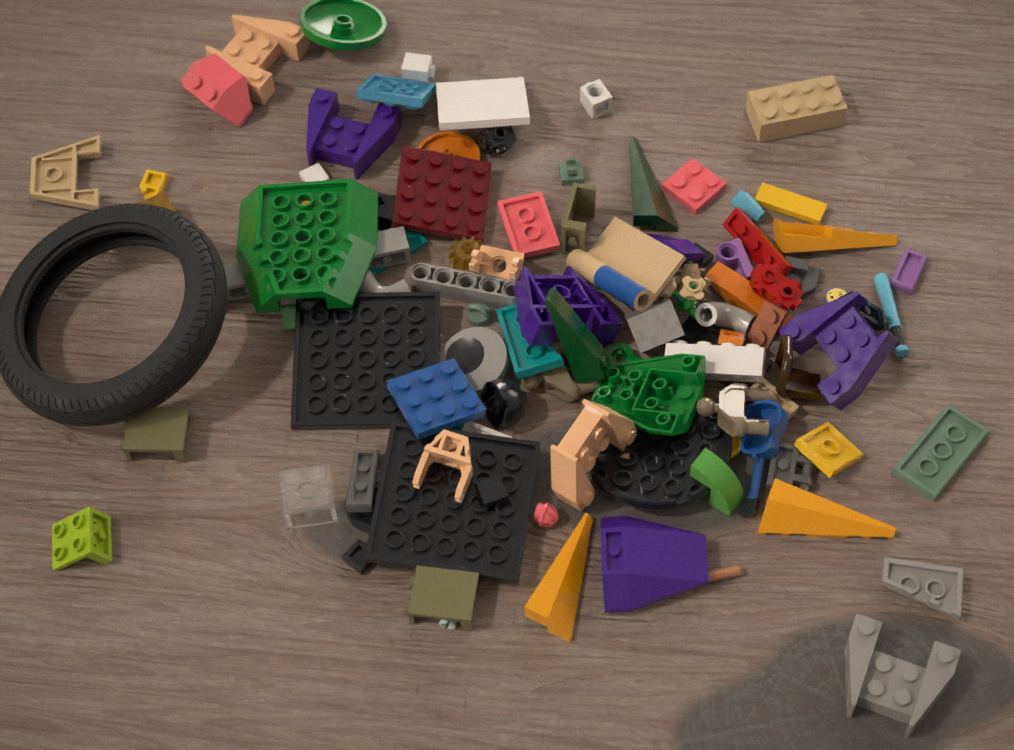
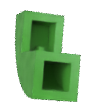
M705 448L691 465L690 476L711 489L709 504L730 517L744 499L743 488L727 464Z

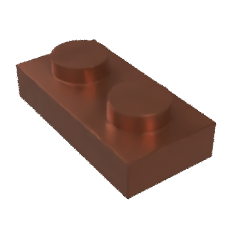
M766 300L744 343L760 345V347H764L767 354L789 311Z

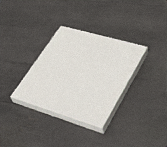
M524 77L436 83L439 130L441 131L530 124Z

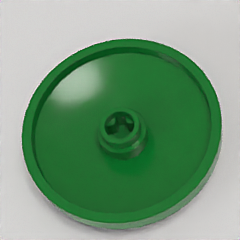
M313 0L306 4L300 13V27L304 35L313 42L332 49L360 50L369 48L379 43L384 38L387 23L384 14L378 8L363 0Z

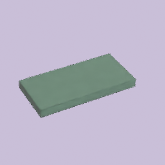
M947 404L894 467L891 475L934 503L986 439L990 430L950 404Z

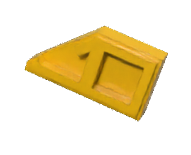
M146 170L139 186L140 192L145 199L164 192L169 180L168 173Z

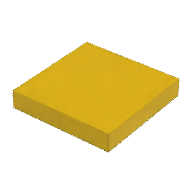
M829 422L798 438L794 444L798 450L829 478L860 461L864 455Z

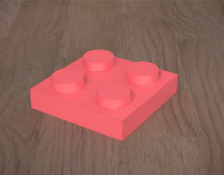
M692 158L662 183L661 190L696 215L726 189V182Z

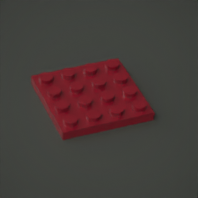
M403 145L391 227L404 226L406 230L482 244L485 233L492 163Z

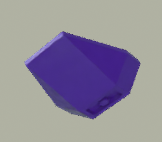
M629 516L601 518V558L605 613L634 611L709 584L705 534Z

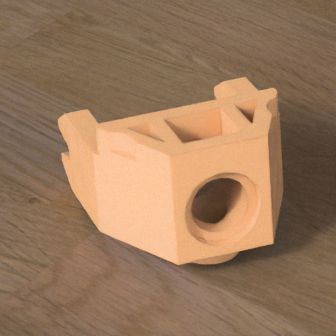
M481 245L480 250L474 249L471 253L472 260L469 262V270L483 275L517 281L523 268L525 253ZM505 260L507 264L506 269L503 272H498L496 269L497 263Z
M443 430L435 437L432 443L425 446L412 484L414 488L420 489L429 465L433 462L461 470V478L454 498H456V502L461 503L473 476L469 440L466 436Z

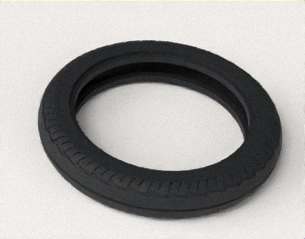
M125 203L98 208L77 216L53 230L37 243L19 263L0 297V374L10 391L23 405L36 414L51 421L72 426H103L119 423L144 414L168 400L198 372L214 348L222 329L227 305V279L216 247L205 232L185 216L167 208L141 203ZM126 246L159 248L171 253L180 260L185 279L182 308L172 330L150 356L132 369L118 376L98 382H65L55 379L44 372L37 352L39 321L49 298L72 271L101 253Z

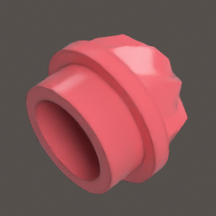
M548 502L545 504L538 503L534 512L533 522L538 523L539 527L542 528L552 527L559 519L557 509Z

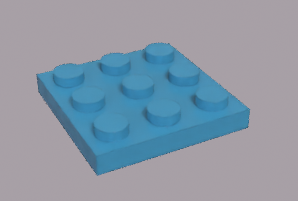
M371 74L357 88L356 98L363 99L362 101L366 103L380 101L384 102L387 106H397L400 104L406 105L408 109L417 110L420 107L422 108L435 93L436 83Z

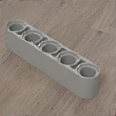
M417 263L410 269L411 287L415 292H440V298L470 304L483 303L488 307L496 309L516 304L514 293L516 281L425 263Z

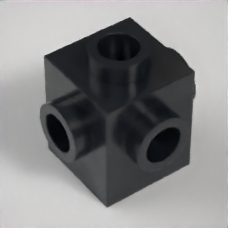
M512 126L487 127L479 134L480 146L482 149H485L487 155L493 153L501 155L507 152L517 141Z

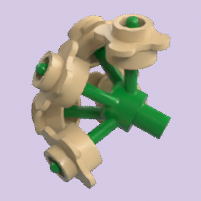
M689 262L684 264V269L677 270V272H681V277L679 275L673 276L658 296L663 298L675 297L679 304L673 305L674 310L680 308L683 311L688 310L694 320L696 319L697 300L708 298L711 295L709 291L711 281L706 277H701V271H705V268H698V264ZM681 278H682V283H683V288H682V289H681V283H680Z

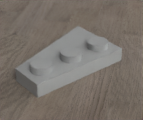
M884 557L881 577L882 586L952 618L960 619L963 584L962 568Z

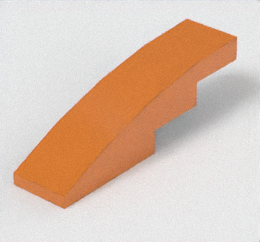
M718 261L703 278H708L711 281L710 286L730 305L758 316L766 299L753 292L749 285V280ZM788 313L781 328L794 318L790 313Z

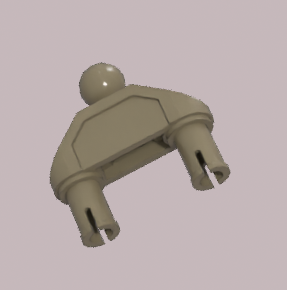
M553 341L554 351L561 357L566 356L561 342ZM565 363L564 366L521 379V384L525 389L535 390L542 383L546 393L565 402L576 401L580 395L593 392L598 386L597 380L577 383L571 380Z
M733 383L719 392V403H714L712 399L707 397L701 398L697 402L696 410L703 417H709L714 413H718L717 425L730 436L742 437L745 434L768 436L769 420L746 419V416H744V404L746 402L769 400L770 388H750L745 383Z

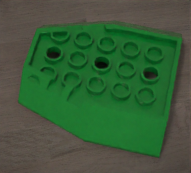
M353 179L259 185L240 202L236 257L256 314L280 312L281 300L325 297L328 309L352 307L377 251L378 193ZM302 201H310L307 205H300ZM301 237H308L306 241H298ZM299 274L307 275L303 279H296Z

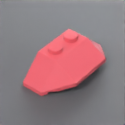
M215 53L192 62L181 79L184 88L212 110L239 127H242L253 110L246 77Z

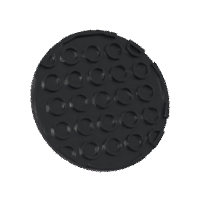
M696 411L688 432L675 436L648 433L636 427L637 434L634 441L625 447V449L630 450L620 452L618 447L609 443L604 451H600L596 457L594 467L588 473L604 492L623 503L646 509L677 508L691 504L710 493L711 489L690 476L691 465L701 452L707 448L729 467L732 456V437L717 425L718 413H714L709 417H703ZM626 453L630 454L629 459L621 458Z

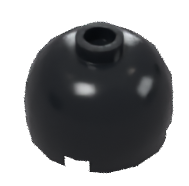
M495 379L484 384L482 403L487 402V420L494 428L498 429L510 427L522 419L526 409L527 396L514 381Z

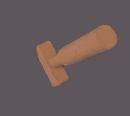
M739 565L708 572L709 582L741 575ZM693 590L687 591L685 593L688 595H693Z

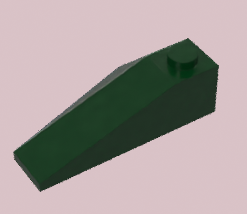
M550 288L544 302L576 382L584 383L605 379L607 371L611 366L609 355L605 354L601 343L557 289Z

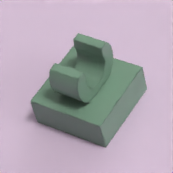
M566 158V162L559 163L561 186H571L573 183L584 184L582 161H576V158Z

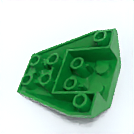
M681 353L612 364L607 371L605 379L600 380L591 401L613 409L632 420L635 427L648 433L669 436L686 433L696 414L697 402L704 395L705 355Z

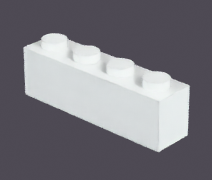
M682 340L666 343L665 356L681 353L705 355V380L764 383L766 353L764 347H760V345L747 344L746 347L736 346L733 343L711 345V343L705 341L697 342V344H687V342Z

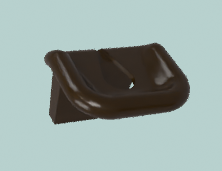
M784 335L775 358V362L780 368L776 392L783 399L819 400L821 391L817 385L821 383L820 374L792 368L793 339L790 335Z

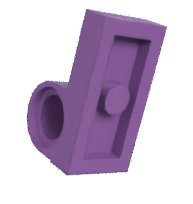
M740 238L723 242L717 247L715 264L719 261L750 281L753 277L750 275L753 267Z

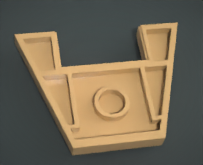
M100 135L32 157L29 192L31 199L89 210L98 209L100 205L99 189L77 190L79 160L101 158L102 140Z

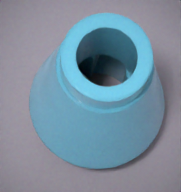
M741 190L731 201L734 209L735 207L741 208L755 222H759L766 213L749 192Z

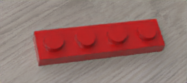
M735 207L722 224L734 239L740 238L746 253L756 265L760 263L763 266L767 261L771 265L776 263L784 270L783 275L786 277L793 268L792 265L741 208Z

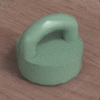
M483 303L469 304L467 309L468 322L475 327L487 325L491 318L489 307Z

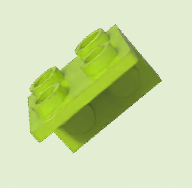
M89 506L52 525V569L56 571L61 570L86 557L103 565L112 562L111 516Z

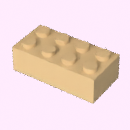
M829 75L748 91L745 110L758 142L844 126L847 106L834 76Z

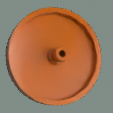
M444 131L435 133L424 139L418 146L421 149L481 161L477 144L470 137L459 132Z

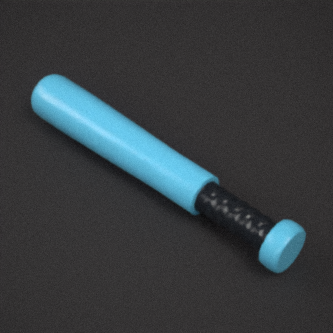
M879 273L875 275L874 283L889 331L898 339L894 353L897 357H904L909 354V348L905 345L902 337L901 324L887 274Z

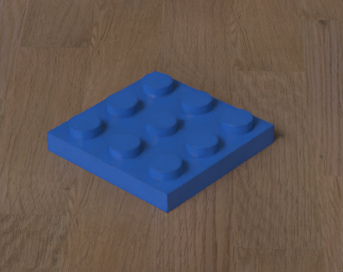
M454 358L387 381L389 392L418 440L486 416V408Z

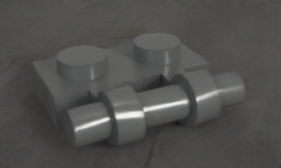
M779 442V451L770 461L765 489L771 490L776 478L809 492L813 488L812 473L816 469V465L806 456L798 455L799 450L794 445ZM796 466L803 469L802 475L794 474Z

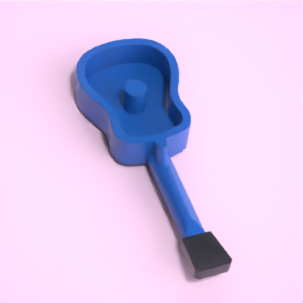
M773 400L755 401L744 408L746 419L769 420L768 436L745 434L740 443L741 452L754 460L748 499H745L739 513L743 518L757 516L764 462L777 455L780 438L788 425L787 411Z

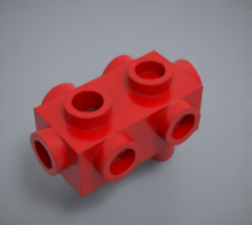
M767 261L762 266L759 263L750 273L753 277L749 285L753 292L787 311L792 310L794 312L803 302L801 297L804 292L801 290V284L795 279L789 280L783 275L784 270L778 264L773 263L771 265Z

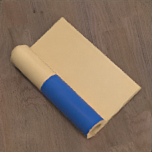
M614 217L588 253L581 249H575L569 253L566 264L571 266L581 277L634 310L643 312L652 305L686 260V257Z

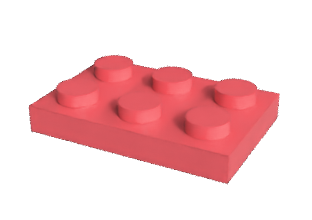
M542 191L497 201V207L512 251L525 253L524 259L560 251V243Z

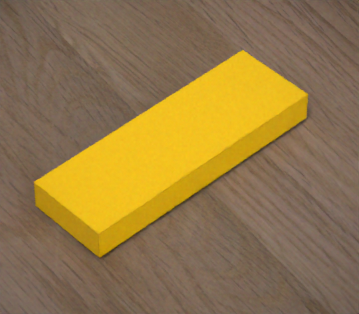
M763 182L755 196V200L761 207L815 225L820 224L827 208L826 203Z

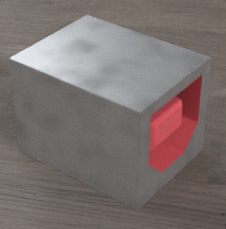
M669 298L652 303L643 312L635 310L624 315L640 353L685 335Z

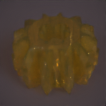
M463 236L462 241L454 240L453 246H450L448 259L453 269L472 272L469 270V262L472 260L471 253L474 249L480 250L483 242L481 239L475 241L473 236L470 239H466Z

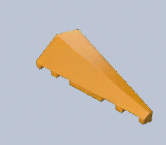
M773 219L776 248L783 253L897 245L898 235L880 234L872 231L859 232L849 228L804 224L797 221L784 222L780 219Z
M775 478L757 534L781 533V536L806 534L807 537L827 538L863 536V539L888 537V540H893L896 527Z
M587 513L584 514L524 606V616L548 627V632L568 642L572 640L593 518Z

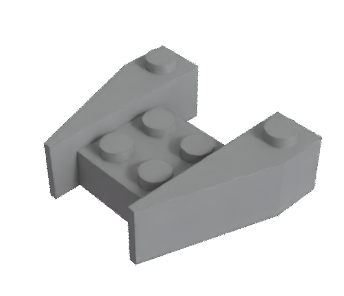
M856 613L844 649L847 717L851 718L855 706H859L907 724L904 738L908 739L949 686L955 673L961 650L935 641L925 668L875 651L874 647L882 622Z

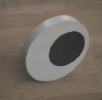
M470 327L459 331L449 339L442 350L440 363L454 358L478 395L482 394V389L486 382L504 378L508 370L510 357L507 345L495 331L485 327Z

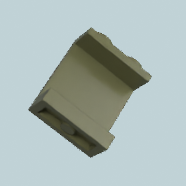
M573 183L561 226V255L568 256L575 249H581L586 252L587 223L576 222L575 218L576 215L595 218L596 186Z
M155 407L144 414L124 421L126 432L125 437H121L120 449L121 452H124L127 461H133L134 452L174 453L177 462L187 463L193 423L189 407Z
M417 565L415 575L411 574L409 580V590H412L411 598H406L404 613L408 614L409 624L415 625L416 616L460 621L462 631L472 632L480 585L479 573Z

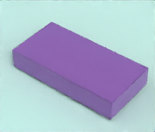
M906 248L890 281L891 288L911 295L928 256Z

